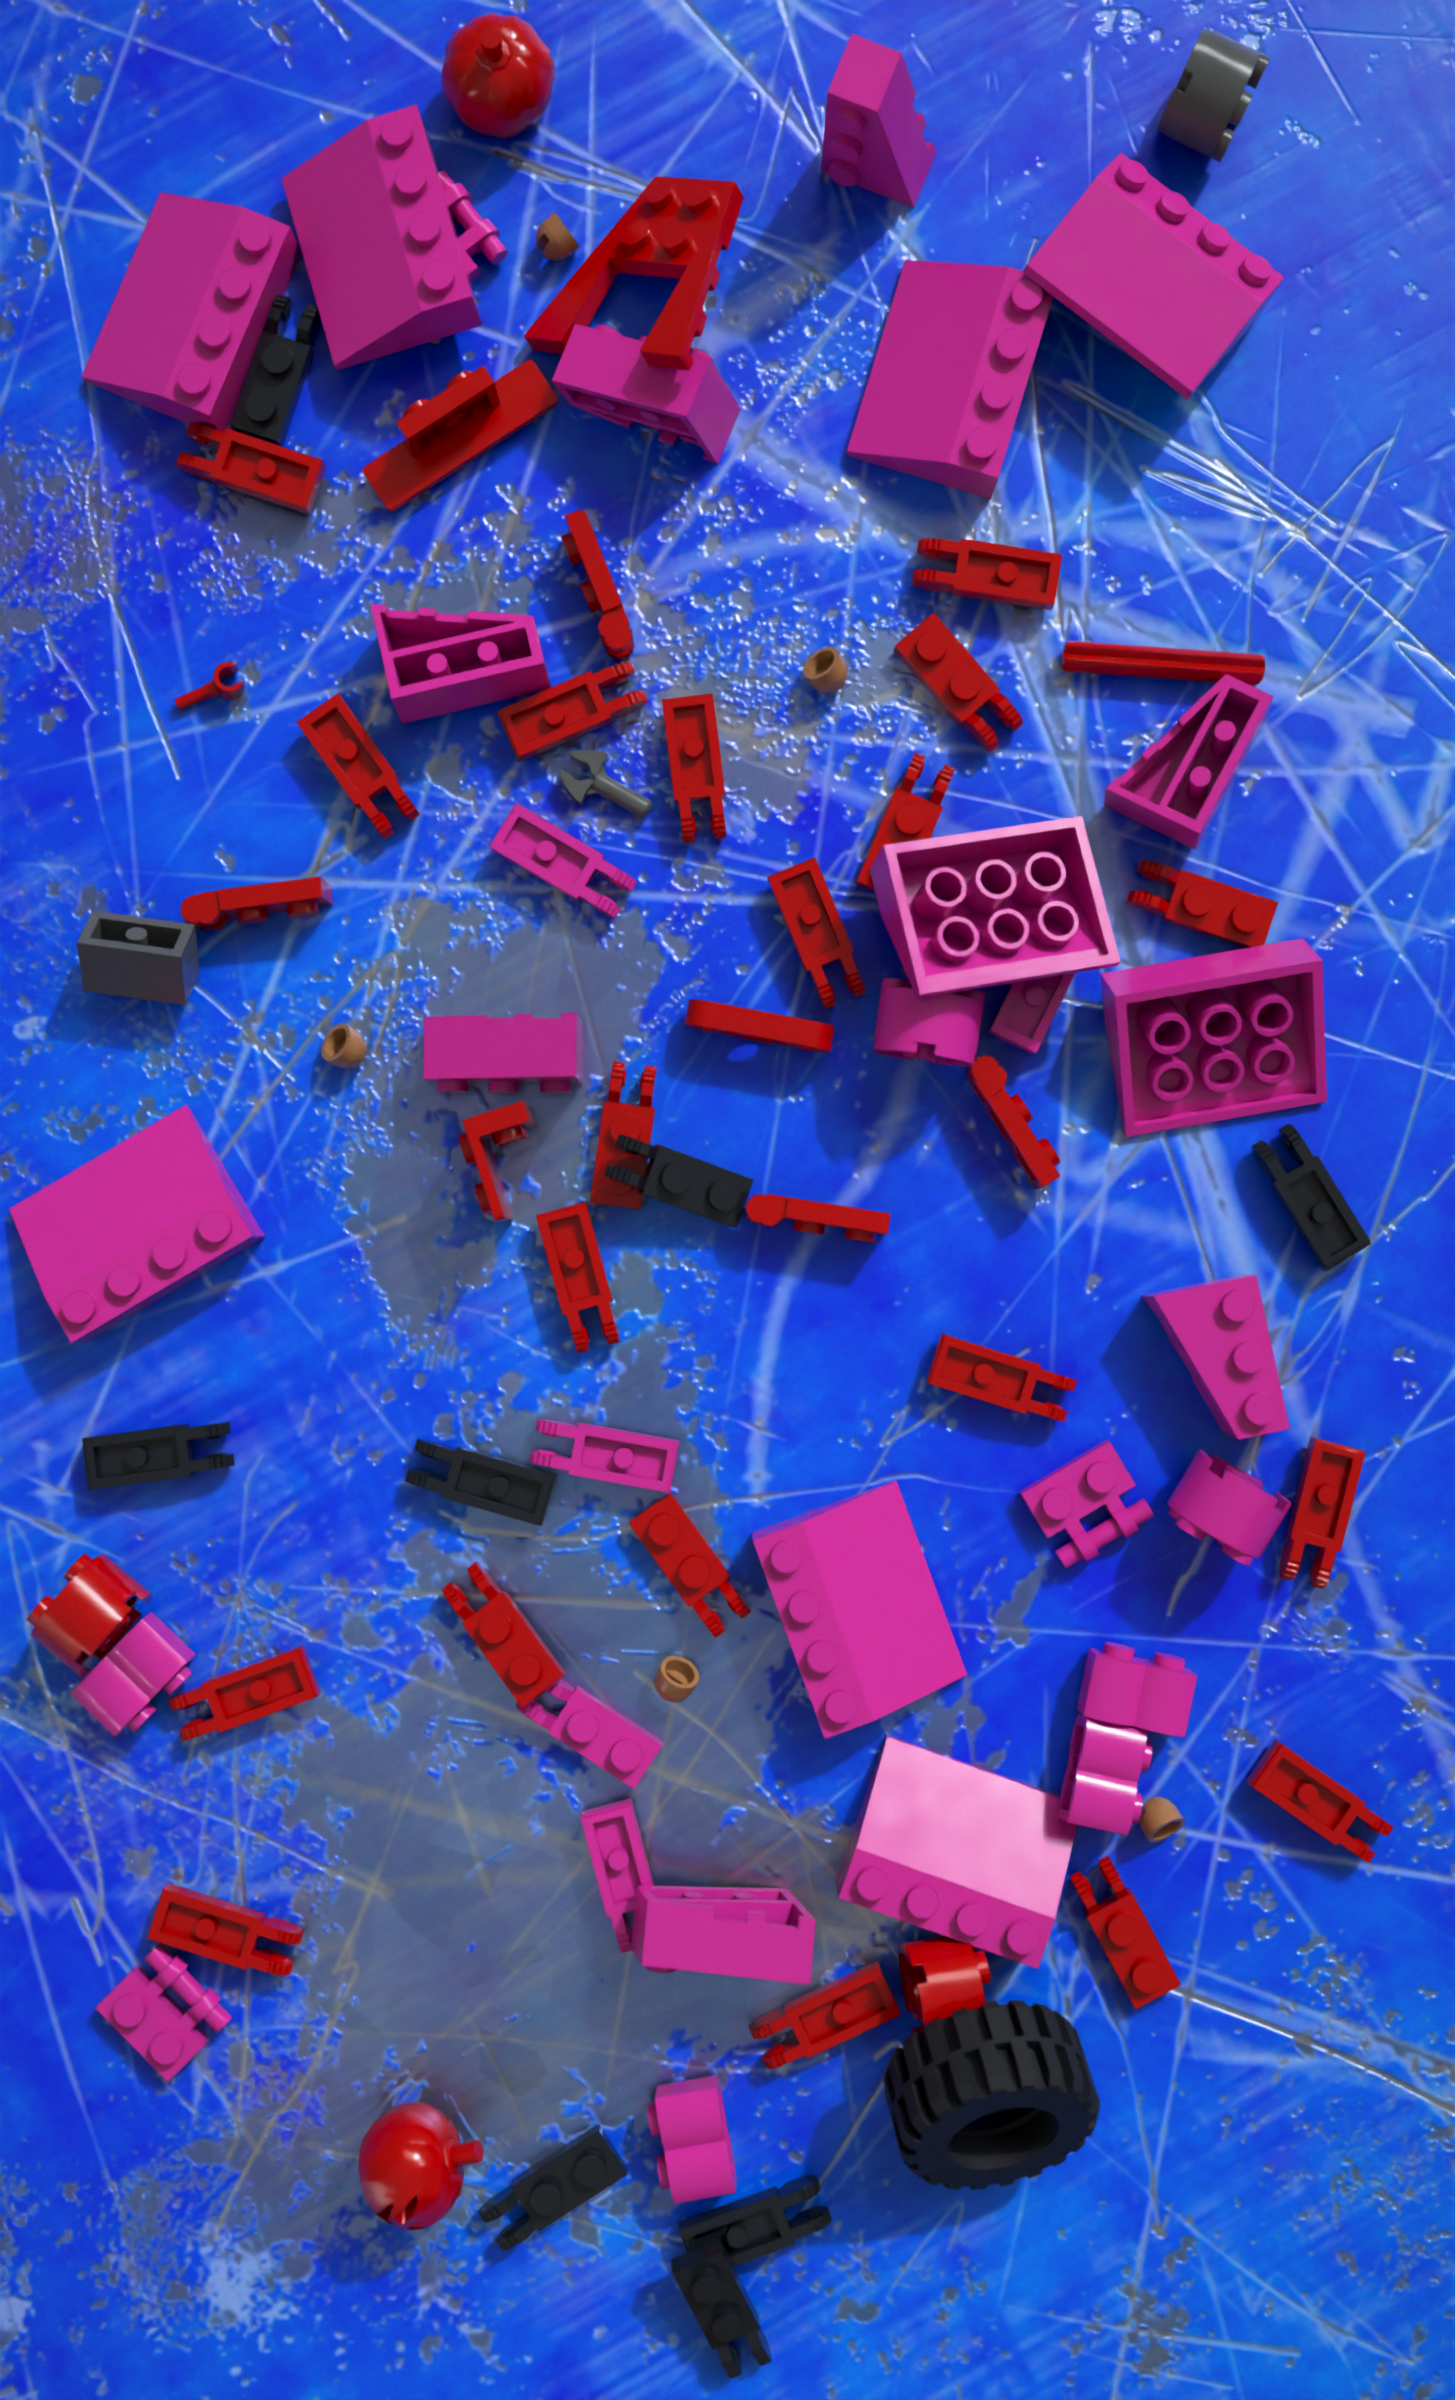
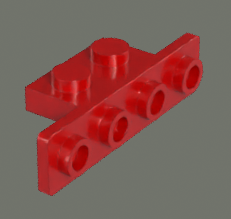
M527 360L495 382L484 365L473 372L463 371L448 382L446 390L430 400H418L405 410L403 418L396 422L403 442L364 466L363 473L389 512H395L558 405L557 396L533 360Z

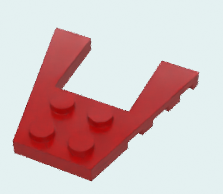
M655 176L525 333L524 338L534 351L563 354L574 325L578 324L588 327L618 273L675 278L680 280L639 352L649 366L690 371L694 361L689 353L694 337H701L707 318L703 311L704 302L708 291L716 289L720 276L716 268L720 250H728L744 198L736 183L732 181Z

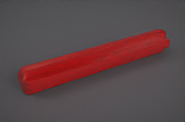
M1068 641L1065 643L1061 655L1062 669L1068 672L1218 682L1227 674L1249 685L1260 684L1265 673V658L1259 654Z

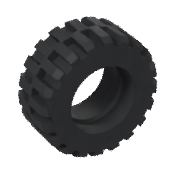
M1010 2000L1005 2005H998L994 2001L981 2003V2007L967 2010V2007L952 2011L953 2015L943 2020L938 2017L927 2023L925 2030L922 2032H913L905 2039L903 2048H897L892 2055L883 2084L900 2155L904 2159L905 2165L913 2173L932 2185L937 2186L942 2183L947 2189L959 2190L962 2186H970L972 2190L986 2189L987 2185L999 2184L1001 2187L1014 2184V2180L1025 2176L1032 2178L1042 2174V2169L1050 2165L1056 2167L1064 2162L1068 2153L1077 2152L1084 2145L1086 2136H1091L1095 2129L1100 2111V2100L1076 2029L1072 2027L1071 2022L1058 2012L1050 2010L1047 2006L1037 2003L1033 2006H1028L1024 2001Z

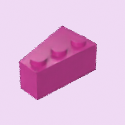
M851 33L827 92L821 171L827 173L833 181L840 185L849 187L857 185L914 208L935 158L936 150L933 143L926 142L923 132L926 127V121L923 114L915 113L912 103L916 93L901 52Z
M578 324L574 325L552 378V382L571 406L628 429L632 421L648 425L661 431L659 441L674 447L678 437L700 446L704 451L703 459L715 464L719 463L740 412V407L713 364L714 360L708 354L699 349L690 348L689 353L694 359L690 371L649 366L639 352L648 336H641L637 340L622 336L618 331L606 325H596L595 329Z
M370 604L390 697L402 724L551 688L533 615L468 611L467 615L437 613L435 608L419 607L418 612L388 610L387 605Z
M1225 674L1177 720L1176 725L1156 744L1150 745L1141 754V758L1120 778L1117 777L1105 788L1104 806L1196 850L1268 716L1273 696Z
M561 1013V1018H533V1014H515V1018H488L486 1015L424 1017L423 1079L429 1083H437V1092L466 1093L468 1092V1084H488V1092L519 1093V1084H540V1093H571V1085H583V1022L577 1013Z
M1241 1274L1142 1295L1168 1335L1167 1338L1173 1349L1178 1352L1193 1378L1192 1381L1224 1435L1240 1440L1290 1429L1256 1275Z
M637 1886L631 1949L642 1966L657 1973H672L676 1970L810 1985L816 1919L787 1888Z

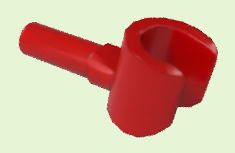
M233 662L221 663L214 670L213 681L175 698L179 710L218 695L228 700H236L241 697L245 690L244 682H239L229 687L221 683L226 676L238 672L237 664Z

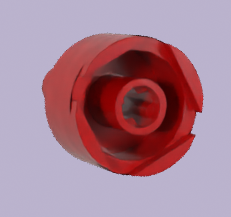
M83 1554L64 1575V1579L69 1582L55 1599L47 1595L37 1604L27 1618V1621L34 1626L31 1637L79 1677L86 1675L91 1670L83 1664L86 1660L94 1655L101 1661L133 1626L141 1615L133 1608L138 1600L141 1599L148 1604L152 1598V1593L105 1554H101L95 1559L87 1554Z
M943 1935L900 1944L903 1954H899V1972L906 2011H912L915 2020H919L921 2024L919 2027L911 2028L912 2033L922 2032L925 2030L927 2023L938 2017L943 2020L952 2016V2011L967 2007V2010L981 2007V2003H986L983 1985L990 1984L991 1979L984 1951L976 1952V1948L970 1943H963Z

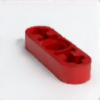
M689 999L684 1026L696 1030L818 1053L831 1052L835 1031L834 1026L821 1022L697 999Z

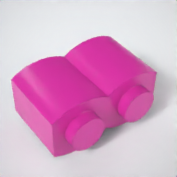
M150 1612L122 1638L70 1694L114 1737L126 1726L134 1733L157 1710L150 1703L162 1689L168 1695H171L193 1673L186 1665L196 1654L153 1612Z
M1104 1642L1103 1650L1089 1648L1076 1708L1083 1716L1113 1724L1134 1726L1161 1734L1185 1737L1198 1676L1189 1668L1184 1667L1185 1659L1155 1652L1153 1660L1134 1657V1648L1112 1642Z
M1077 1714L1071 1736L1068 1766L1060 1794L1058 1818L1067 1823L1128 1836L1131 1824L1136 1825L1142 1812L1143 1798L1142 1794L1137 1792V1782L1140 1773L1148 1770L1152 1758V1743L1147 1740V1730L1134 1726L1108 1723Z
M718 2075L658 2085L655 2102L647 2104L651 2135L652 2137L661 2135L665 2153L664 2155L657 2156V2169L661 2188H670L674 2204L736 2193V2169Z

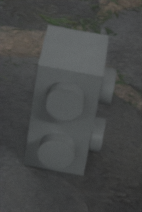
M92 910L77 941L83 989L87 992L186 1005L200 973L195 924Z

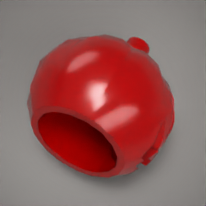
M491 12L474 17L464 27L454 31L446 45L441 84L446 100L466 127L481 135L506 139L523 133L541 120L551 99L552 85L555 78V65L550 56V49L529 23L517 16H502Z
M427 2102L399 2104L382 2113L362 2139L359 2150L358 2169L365 2201L376 2215L388 2224L398 2226L401 2230L413 2231L431 2226L446 2216L461 2195L464 2180L463 2166L482 2162V2144L479 2140L460 2143L459 2134L451 2118L445 2116L441 2110Z

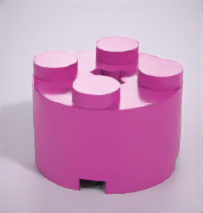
M883 978L873 1038L875 1042L873 1052L913 1061V1058L928 1060L931 1064L961 1067L973 1066L975 1056L977 1055L986 993L976 990L955 992L954 994L947 993L917 998L910 981Z
M1198 1449L1167 1502L1170 1507L1168 1514L1177 1520L1175 1524L1179 1528L1200 1540H1204L1208 1533L1213 1536L1216 1542L1223 1546L1221 1550L1225 1554L1246 1566H1250L1254 1558L1261 1557L1292 1503L1277 1491L1273 1496L1262 1490L1264 1488L1262 1486L1263 1482L1213 1454L1209 1457L1201 1449Z

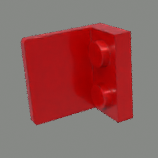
M525 1101L513 1103L462 1120L466 1132L458 1135L466 1163L477 1166L482 1183L474 1185L482 1213L484 1215L489 1214V1216L493 1215L495 1222H508L514 1220V1216L490 1142L494 1141L495 1145L505 1147L529 1139L527 1130L537 1127L538 1124L532 1106Z

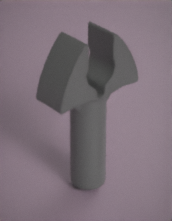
M579 750L569 753L572 760L587 766L594 780L585 779L580 781L574 779L572 775L563 770H559L565 788L578 805L582 807L587 796L599 794L639 818H645L652 808L651 800L607 776L604 768L609 761L607 753L596 750Z

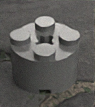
M1204 27L1164 111L1157 131L1180 144L1221 162L1235 133L1226 128L1229 122L1238 127L1253 94L1244 91V88L1248 85L1256 89L1270 57L1215 30L1213 32Z

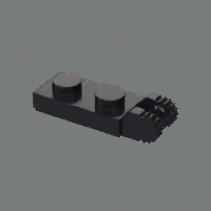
M278 294L274 298L272 308H270L266 331L262 330L229 426L234 431L283 447L314 357L312 348L321 324L318 307L309 304L302 313L297 328L296 341L283 337L287 322L291 316L292 302L290 297Z
M1288 1123L1278 1131L1281 1142L1291 1157L1299 1164L1298 1166L1285 1172L1272 1148L1262 1140L1252 1145V1152L1263 1172L1270 1178L1271 1182L1269 1184L1321 1269L1328 1271L1369 1246L1371 1241L1319 1157L1312 1155L1301 1135L1294 1126Z
M619 1134L615 1146L619 1147L623 1152L635 1156L640 1155L650 1160L644 1177L618 1165H608L605 1177L639 1189L638 1194L723 1225L737 1228L753 1179L662 1145L653 1146Z
M230 1422L190 1427L189 1423L82 1438L88 1489L189 1477L195 1475L197 1471L234 1466V1454H227L226 1452L214 1453L207 1457L194 1459L191 1439H215L224 1437L225 1434H230Z
M417 1438L415 1451L420 1452L423 1456L452 1462L447 1479L433 1475L425 1470L408 1469L406 1482L442 1493V1498L542 1526L557 1474L458 1446L455 1449L435 1441Z
M597 2124L513 2178L511 2185L488 2199L480 2207L479 2214L485 2223L492 2222L510 2211L520 2201L527 2213L503 2228L496 2238L502 2251H506L527 2239L536 2228L538 2231H541L627 2175V2166L601 2125Z
M813 2174L802 2176L799 2179L796 2178L786 2182L779 2189L775 2186L679 2221V2231L687 2253L720 2239L733 2266H737L794 2245L796 2239L824 2229V2227L829 2226L828 2224L832 2220L827 2206L818 2205L817 2207L803 2210L790 2220L785 2208L817 2195L821 2189L816 2175L813 2176Z
M720 2239L671 2259L672 2274L712 2349H717L721 2364L729 2378L732 2379L742 2374L741 2358L732 2341L745 2335L747 2336L752 2354L759 2365L763 2366L772 2362L771 2350L760 2326L758 2312Z

